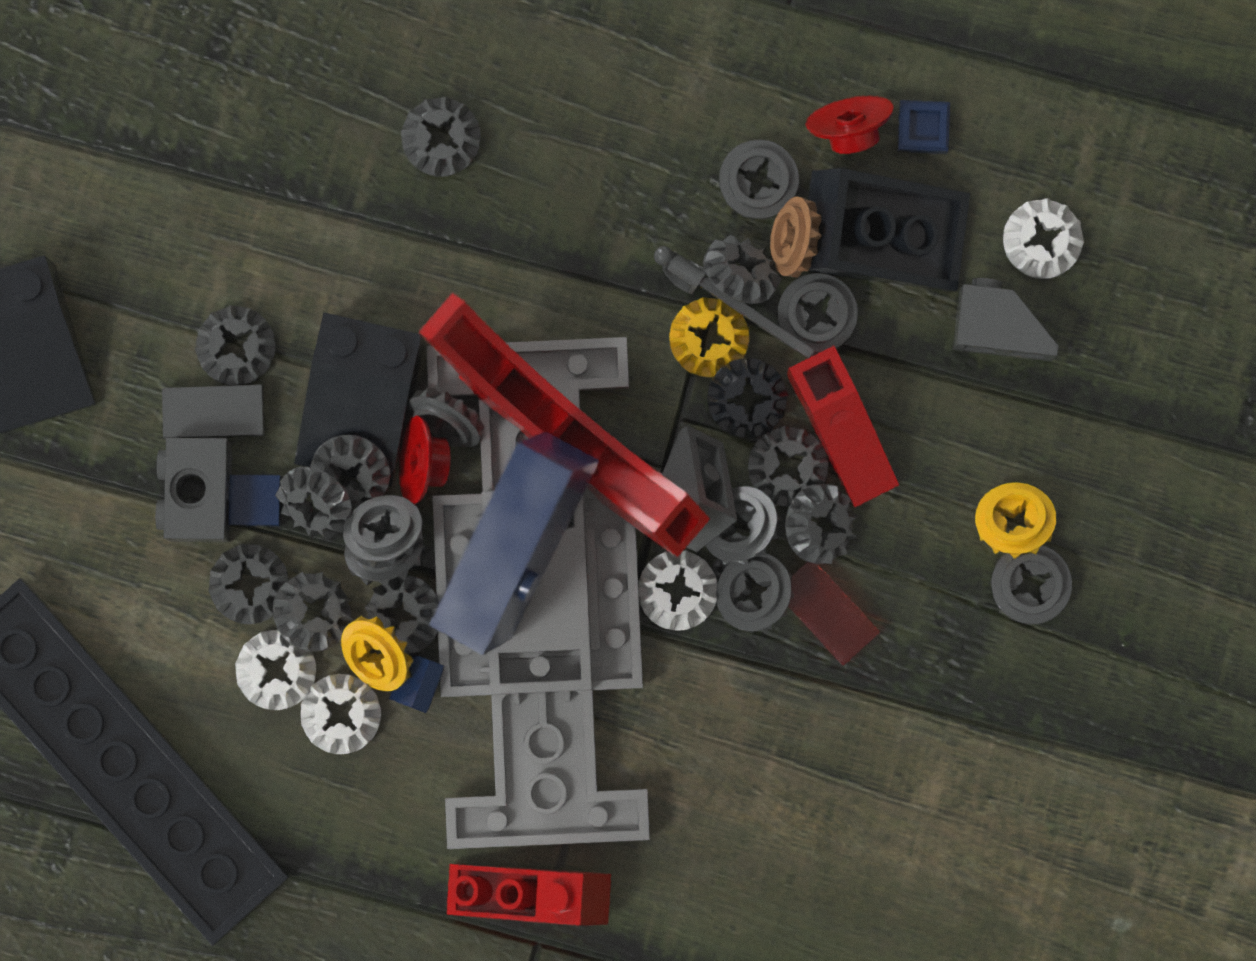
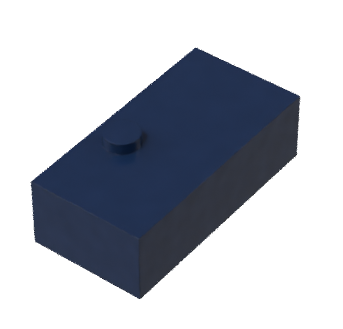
M548 432L518 442L429 626L482 655L511 640L599 460Z

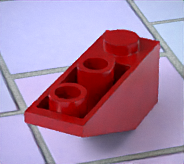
M835 346L790 367L787 376L847 495L850 497L853 507L860 506L898 487L899 483Z
M450 864L446 915L579 926L608 925L611 874Z

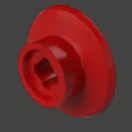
M856 96L829 103L813 112L806 120V128L816 137L829 139L831 149L836 153L851 154L861 152L879 142L878 128L891 118L894 105L890 100L879 96Z
M418 415L411 417L405 427L399 454L401 493L403 498L408 499L414 505L424 498L428 487H443L449 475L451 460L447 439L445 437L431 436L427 422Z

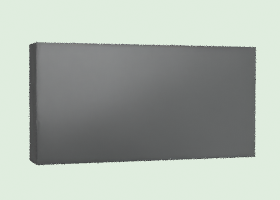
M263 385L162 388L164 439L265 436Z

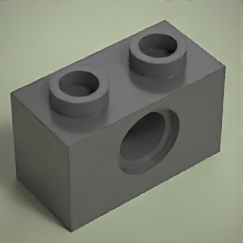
M166 438V450H158L157 477L158 480H165L164 500H157L155 520L156 529L164 530V539L170 542H230L229 486L230 475H232L233 443L228 439ZM192 477H200L206 486L204 497L197 503H185L181 496V488L184 482Z

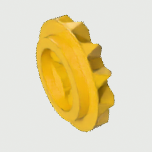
M702 297L683 306L674 318L670 329V346L675 359L684 369L697 376L714 377L717 371L727 363L744 358L749 344V329L744 317L719 299ZM714 317L718 318L717 334L723 337L724 341L731 344L730 346L724 343L721 345L713 344L710 350L706 351L705 356L701 357V339L695 336L694 332L688 330L689 328L706 330L709 323H712Z
M1006 483L993 488L984 495L976 509L975 523L980 541H985L991 546L995 554L1000 551L1011 554L1016 559L1023 553L1032 552L1036 555L1043 544L1051 542L1056 525V512L1052 501L1040 489L1025 483ZM1025 509L1024 524L1027 527L1017 526L1013 531L1010 530L1009 533H1006L1007 519L1005 517L1014 519L1018 513L1021 514Z
M360 616L345 627L341 636L342 652L350 669L361 681L380 691H393L411 677L409 667L413 663V659L404 652L408 642L398 640L395 636L394 626L384 628L378 616L369 620ZM374 648V650H380L383 654H376V652L370 654L369 651Z

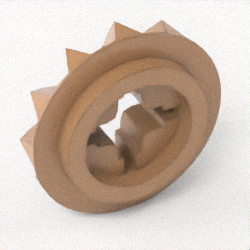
M793 197L787 201L778 213L772 227L770 239L771 255L776 263V270L783 276L798 278L803 271L809 270L812 256L818 254L816 246L818 240L822 237L818 229L821 223V215L817 214L815 202L802 197Z

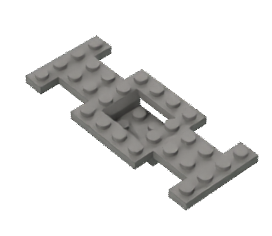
M627 337L507 343L532 368L579 409V391L629 389ZM426 346L428 388H434L440 393L449 392L452 397L476 396L459 378L460 374L433 346ZM480 399L479 415L480 420L485 426L481 435L482 494L433 496L436 589L439 603L517 443L528 439L518 427L485 405ZM585 489L511 640L482 655L438 631L439 662L444 666L440 678L441 697L491 695L496 796L445 798L447 849L650 840L647 789L597 791L593 691L643 688L636 530L634 526L603 505L589 489Z

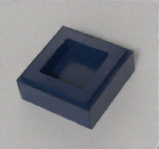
M900 100L897 152L947 154L949 146L950 102Z
M230 475L229 525L281 526V501L275 495L281 485L282 477L280 475Z
M412 654L409 655L413 659V663L409 667L411 677L398 689L393 690L389 699L426 713L431 705L444 666Z

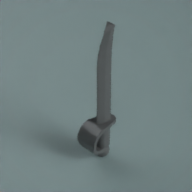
M661 246L655 250V261L663 266V272L679 289L688 294H693L699 285L807 358L815 355L816 351L780 328L747 304L732 299L718 290L705 277L704 267L682 257L675 251L672 252L667 246Z

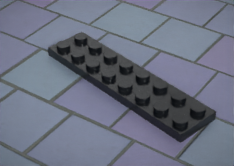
M19 578L0 595L1 710L212 946L216 945L290 876L24 579Z

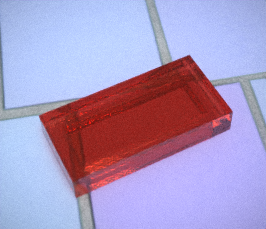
M807 562L791 578L792 591L795 597L790 600L788 608L842 666L880 633L818 564Z

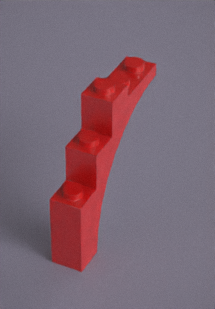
M452 293L419 331L435 350L460 374L459 378L485 405L518 427L528 438L548 432L598 459L599 463L587 488L603 505L677 558L710 520L708 515L685 491L658 473L582 412L519 356L464 300Z

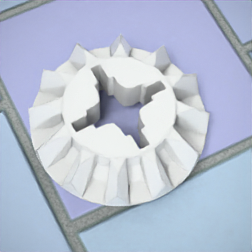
M1048 198L1027 201L1011 214L1003 234L1004 249L1013 266L1025 275L1039 279L1053 278L1069 270L1077 261L1084 243L1080 220L1075 217L1067 205L1051 201ZM1035 219L1039 225H1042L1045 231L1052 229L1055 231L1058 229L1062 230L1051 242L1053 258L1042 245L1035 247L1031 245L1027 248L1024 246L1036 235Z
M669 551L658 555L646 565L638 582L639 602L644 613L655 624L669 630H687L699 625L711 614L717 601V579L714 572L704 559L688 551H683L678 558ZM680 569H685L683 576L686 578L685 586L692 588L694 592H699L700 596L682 597L680 604H677L676 612H672L671 595L663 592V589L657 588L656 584L673 583L676 576H679Z
M278 630L260 632L243 645L235 663L237 685L250 702L269 710L287 709L301 702L310 692L309 689L314 684L316 677V663L312 651H305L293 646L284 639ZM289 652L290 655L286 658L287 662L283 669L293 683L290 685L286 681L282 682L275 678L270 683H266L262 688L260 685L265 680L264 676L267 670L262 665L263 662L258 659L261 655L265 659L269 658L276 661Z
M333 674L311 685L310 692L301 703V726L311 743L328 753L348 754L360 750L373 739L380 725L381 707L376 693L368 684L352 675ZM355 697L357 700L352 704L353 708L348 714L357 729L354 731L350 726L346 727L344 724L338 723L334 727L330 726L325 730L324 727L329 723L328 720L332 713L328 709L329 705L324 700L328 698L331 702L334 701L342 705L346 701L350 702Z

